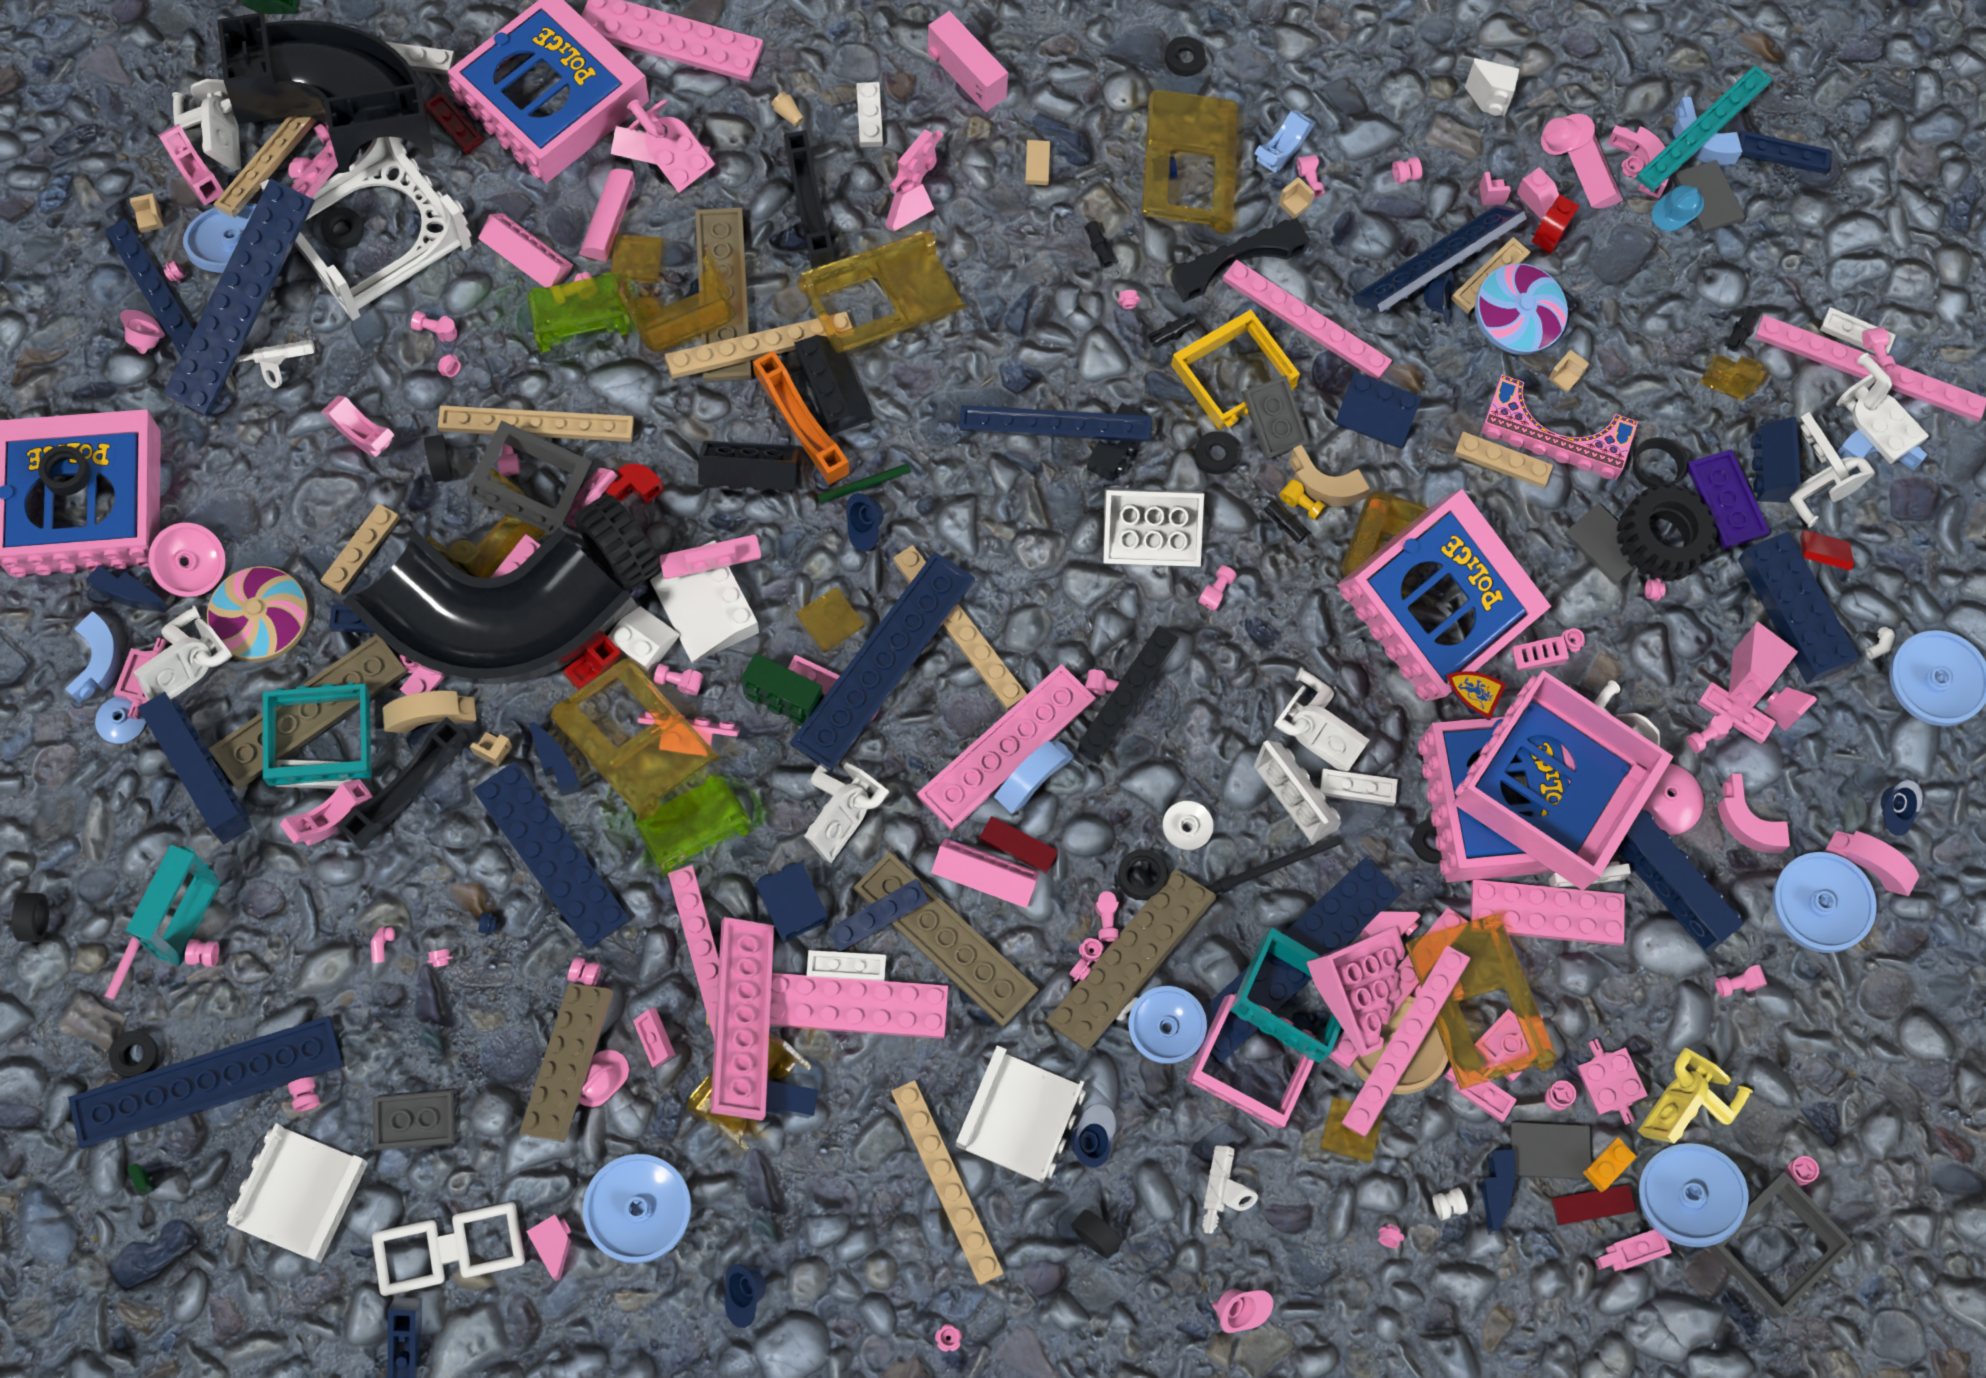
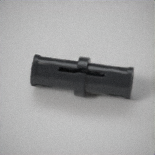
M1098 221L1087 223L1084 229L1089 236L1090 247L1092 251H1095L1101 268L1112 266L1115 260L1109 250L1108 239L1102 234Z
M1747 306L1741 319L1735 322L1733 331L1724 344L1728 350L1737 352L1746 336L1751 334L1752 326L1760 316V311L1757 308Z
M1187 313L1173 322H1166L1164 327L1149 333L1148 338L1150 343H1153L1152 346L1156 348L1158 345L1171 338L1174 340L1179 337V334L1195 327L1196 322L1191 317V314Z
M1275 500L1269 502L1263 511L1278 524L1277 527L1280 530H1284L1297 544L1302 542L1308 535V532L1294 520V516L1284 511Z

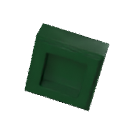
M137 1163L127 1167L137 1192L146 1195L153 1191L152 1184L144 1167Z

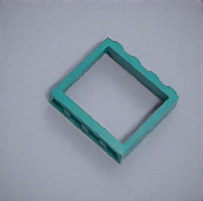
M349 682L347 685L341 686L323 684L321 687L316 688L298 686L296 689L276 688L274 691L262 692L263 779L268 786L372 778L370 691L366 684ZM360 700L361 761L276 768V707Z
M170 845L125 930L154 957L176 966L181 961L188 941L195 934L221 883L214 876L216 873L208 869L209 865L202 862L203 858L195 854L196 851L182 845L180 848ZM188 872H190L194 878L163 937H161L157 931Z
M1272 927L1261 938L1230 1011L1237 1014L1240 1019L1259 1027L1262 1032L1281 1040L1284 1045L1303 1053L1308 1059L1320 1063L1331 1054L1341 1029V1025L1333 1013L1319 1042L1246 999L1267 951L1310 977L1312 976L1306 962L1320 956Z

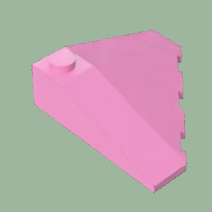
M1396 926L1306 962L1315 987L1361 1057L1383 1047L1384 1038L1379 1037L1382 1024H1388L1392 1006L1387 1004L1389 993L1395 992L1400 975V973L1395 972L1397 960H1403L1405 949Z

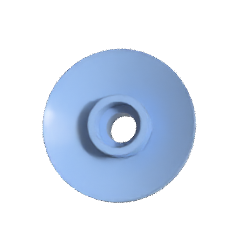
M114 697L106 701L99 708L95 718V726L97 732L104 740L113 744H125L141 735L145 729L146 721L141 713H139L138 719H132L127 716L132 702ZM118 714H122V718L120 720H115V717Z

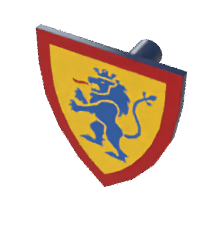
M1458 671L1445 675L1451 690L1468 708L1469 713H1476L1487 720L1491 719L1505 689V683L1486 674L1472 671Z

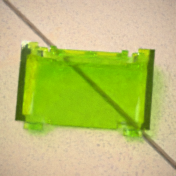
M611 272L604 273L598 277L551 287H536L531 289L526 295L539 353L550 351V344L553 341H556V344L561 343L560 337L602 328H607L608 333L613 332L612 328L618 329L621 335L632 333L620 278Z
M717 774L705 779L703 784L651 811L644 810L640 812L634 821L635 829L662 879L667 877L668 873L673 872L672 867L677 862L679 865L684 864V859L726 837H729V839L734 838L735 832H739L741 837L753 832L751 819L724 776H718Z

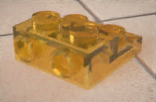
M1715 354L1702 374L1699 383L1743 402L1747 394H1753L1757 384H1760L1765 371L1761 370L1763 365L1757 363L1752 358L1740 356L1738 361L1734 362L1726 356Z

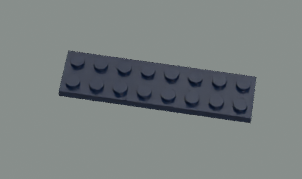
M1496 204L1352 296L1355 305L1380 313L1388 311L1393 304L1407 299L1410 293L1427 286L1429 281L1444 275L1447 272L1446 270L1452 266L1463 263L1465 258L1480 252L1488 243L1499 240L1502 234L1516 229L1521 222L1527 219L1525 212Z
M515 761L472 789L587 950L630 921L628 915Z

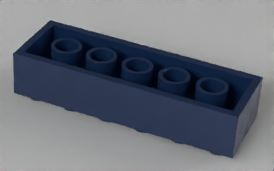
M1789 531L1747 547L1738 558V561L1781 639L1798 651L1793 661L1806 684H1811L1850 668L1859 656Z
M163 692L137 707L208 827L224 845L250 830L251 828L246 822L250 819L249 815L238 802V797L226 782V777L214 762L211 752L202 742L200 734L190 722L188 714L182 705L179 704L178 700L175 697L170 699L166 692Z
M1642 808L1616 851L1703 951L1709 954L1744 925L1741 916L1735 909L1727 905L1719 890L1712 888L1706 881L1704 873L1696 869L1689 862L1687 854L1674 845L1671 836L1665 830H1661L1658 827L1652 814Z

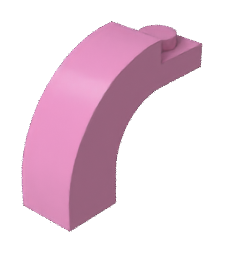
M179 124L158 135L178 171L203 205L209 204L222 195L224 191L214 174L203 163Z
M1615 125L1607 145L1641 158L1644 167L1666 148L1656 135L1641 126L1637 133L1628 128ZM1668 179L1653 193L1642 183H1640L1638 190L1660 198Z
M338 395L321 411L346 438L373 457H377L393 441L391 438L394 434L389 428L380 427L371 422L345 396Z
M1731 774L1725 780L1722 787L1723 796L1726 798L1717 805L1724 826L1737 841L1746 847L1765 853H1783L1790 846L1787 822H1769L1756 817L1748 809L1745 802L1742 774Z
M360 779L343 782L323 804L309 812L284 818L280 826L294 844L305 842L309 846L338 832L339 828L337 826L356 807L364 804L373 796Z
M1836 831L1825 850L1827 853L1839 855L1852 863L1868 869L1879 878L1887 891L1909 896L1919 878L1914 865L1902 853L1887 843L1862 832L1856 831L1852 835Z

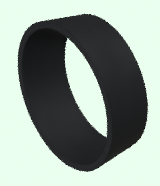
M1662 437L1650 438L1642 442L1635 452L1632 464L1633 473L1637 480L1647 488L1653 489L1656 485H1664L1666 488L1668 485L1675 484L1684 475L1687 467L1686 456L1675 442ZM1648 449H1660L1670 454L1677 464L1675 480L1668 483H1658L1645 477L1637 464L1639 454Z

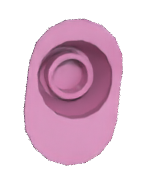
M1580 113L1563 118H1553L1544 128L1541 136V145L1551 155H1559L1578 149L1588 144L1593 138L1595 125L1590 117Z
M129 309L120 313V319L125 326V341L134 346L140 354H145L147 349H153L159 339L165 336L158 322L149 314Z
M604 1050L592 1057L578 1100L579 1103L589 1107L602 1105L624 1084L629 1074L628 1061L624 1055L614 1050Z
M1229 1289L1219 1300L1214 1301L1212 1306L1220 1319L1222 1330L1227 1333H1234L1252 1329L1264 1323L1272 1312L1273 1299L1264 1290L1244 1292L1239 1289Z

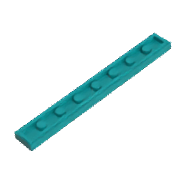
M1756 65L1753 66L1637 174L1636 179L1653 193L1771 83L1772 78Z

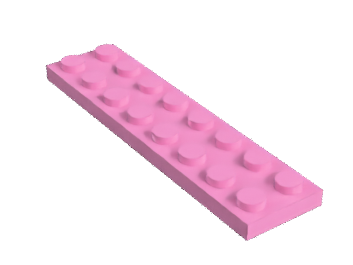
M588 0L581 15L612 44L747 82L750 81L763 47L762 39L623 0Z
M1061 664L917 793V797L952 832L994 794L1030 754L1049 740L1051 742L1096 701V697Z
M724 917L721 922L710 1113L763 1120L765 1117L774 925Z
M772 973L770 1026L944 1039L948 986Z

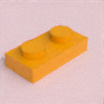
M1617 1137L1582 1173L1600 1192H1603L1636 1158V1155Z

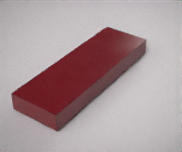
M440 92L424 103L427 112L465 155L484 143L483 137L443 92Z
M993 816L990 817L979 837V840L1044 874H1047L1058 854V850Z
M1630 1185L1609 1188L1603 1192L1598 1190L1553 1198L1551 1200L1557 1226L1636 1211Z

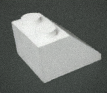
M1475 58L1465 88L1483 112L1505 117L1515 91L1519 69Z
M640 606L620 619L608 635V638L617 646L621 654L650 674L680 634Z

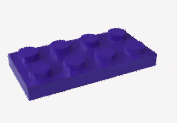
M1732 449L1687 463L1686 468L1703 505L1706 504L1710 509L1709 515L1714 517L1715 524L1713 527L1717 529V537L1723 550L1768 537L1770 531Z

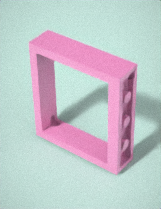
M1236 993L1234 995H1227L1218 1009L1186 1081L1277 1129L1283 1128L1288 1121L1314 1061L1308 1059L1302 1053L1277 1111L1202 1072L1230 1011ZM1258 1005L1259 1007L1271 1013V1011L1268 1008ZM1280 1017L1281 1020H1283V1021L1287 1022L1288 1024L1294 1026V1023H1293L1292 1021H1290V1020H1288V1019H1286V1018ZM1302 1030L1303 1033L1317 1040L1316 1036L1311 1034V1031Z

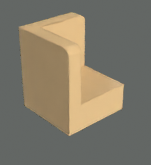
M1298 177L1282 190L1278 204L1294 219L1311 206L1314 191Z
M153 193L130 198V204L135 211L138 229L141 233L164 228L161 209Z
M1570 349L1555 366L1549 380L1563 391L1569 392L1584 375L1589 363Z
M488 732L484 733L478 744L472 742L470 745L474 755L497 767L501 766L512 748L509 738L501 734L497 738Z

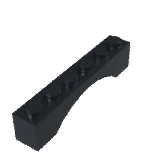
M807 131L785 133L784 147L811 269L834 265L832 242L821 205Z
M1297 217L1292 220L1286 219L1270 229L1264 228L1251 237H1242L1234 244L1229 246L1223 245L1215 252L1201 254L1193 261L1188 263L1182 262L1176 265L1172 270L1171 282L1184 303L1203 295L1215 276L1226 267L1232 265L1236 260L1241 261L1254 257H1276L1287 260L1306 252L1310 239Z
M1159 625L1156 627L1080 740L1077 749L1078 753L1097 765L1099 764L1147 687L1176 649L1179 637Z
M446 716L427 736L421 748L400 774L377 795L356 807L337 826L341 833L359 850L363 851L469 743L465 732Z

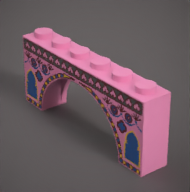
M1501 375L1480 433L1485 434L1491 439H1500L1508 442L1514 447L1526 448L1534 454L1554 458L1557 462L1569 463L1577 466L1580 470L1592 471L1600 474L1603 478L1617 480L1623 470L1638 421L1615 414L1610 424L1604 430L1594 435L1567 437L1556 434L1540 425L1527 410L1523 399L1524 382Z

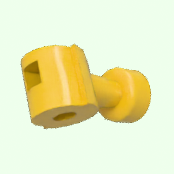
M1291 479L1279 493L1280 498L1286 505L1290 507H1296L1297 504L1309 511L1308 516L1314 521L1326 507L1321 501L1314 503L1304 494L1302 483Z

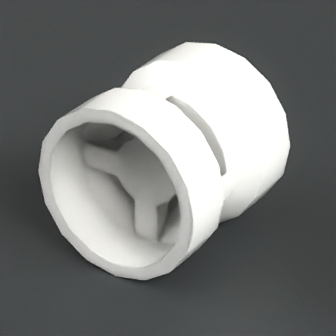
M1459 1187L1451 1189L1447 1194L1438 1193L1433 1195L1434 1208L1441 1221L1449 1219L1453 1214L1462 1215L1468 1212L1464 1194Z

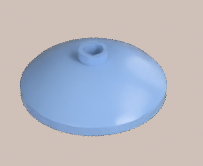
M1174 986L1156 987L1145 992L1135 1002L1129 1016V1034L1134 1046L1143 1056L1161 1064H1175L1193 1056L1201 1047L1207 1031L1206 1015L1200 1002L1186 990ZM1170 1025L1172 1030L1166 1033L1162 1030V1027Z

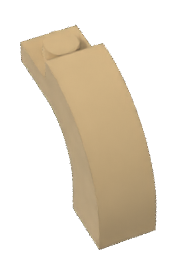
M1302 445L1293 448L1289 462L1292 469L1296 472L1294 480L1302 483L1304 494L1315 502L1321 501L1326 506L1341 507L1366 499L1370 488L1359 469L1343 476H1328L1315 468Z
M429 691L398 698L382 708L385 732L407 734L420 725L441 722L446 716L455 723L472 724L476 721L474 697L457 696V691Z

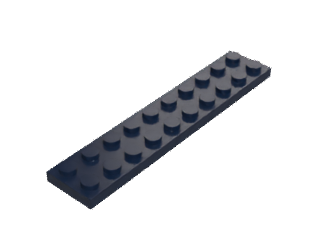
M269 179L164 390V395L204 415H209L315 202L314 199L278 181Z
M934 551L790 741V745L832 773L975 582V577Z
M1365 857L1283 934L1322 956L1347 946L1380 912H1383L1402 892ZM1267 951L1247 998L1256 1005L1268 1008L1271 1014L1274 1015L1312 977ZM1248 967L1203 1008L1207 1020L1206 1035L1224 997L1230 994L1234 995V993L1237 994ZM1229 1011L1210 1054L1221 1065L1259 1027L1240 1019L1237 1014Z
M326 1016L68 1097L79 1148L85 1149L276 1089L301 1078L314 1077L344 1066L332 1019L330 1016Z

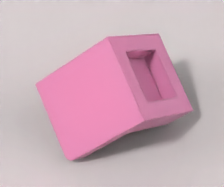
M1484 172L1479 185L1482 205L1505 204L1511 191L1510 186L1504 185V179L1491 180L1490 172Z

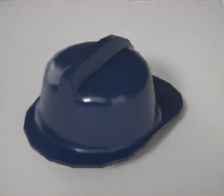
M1448 272L1446 277L1435 278L1429 281L1424 292L1426 306L1432 311L1444 314L1447 327L1450 326L1451 297L1454 288L1452 272Z
M856 493L851 495L846 504L848 534L853 547L858 551L866 552L871 550L877 543L879 526L884 519V511L875 498H870L862 493Z
M1903 780L1896 786L1886 789L1881 797L1880 805L1885 825L1889 832L1895 836H1902L1909 831L1922 806V790L1912 780Z
M1094 1104L1089 1106L1083 1112L1078 1127L1073 1131L1070 1138V1146L1076 1158L1087 1167L1096 1168L1103 1165L1110 1153L1116 1129V1120L1114 1113L1106 1105Z
M734 1263L729 1266L726 1272L725 1310L732 1324L738 1328H746L751 1325L755 1318L757 1303L766 1293V1283L759 1266L745 1267Z

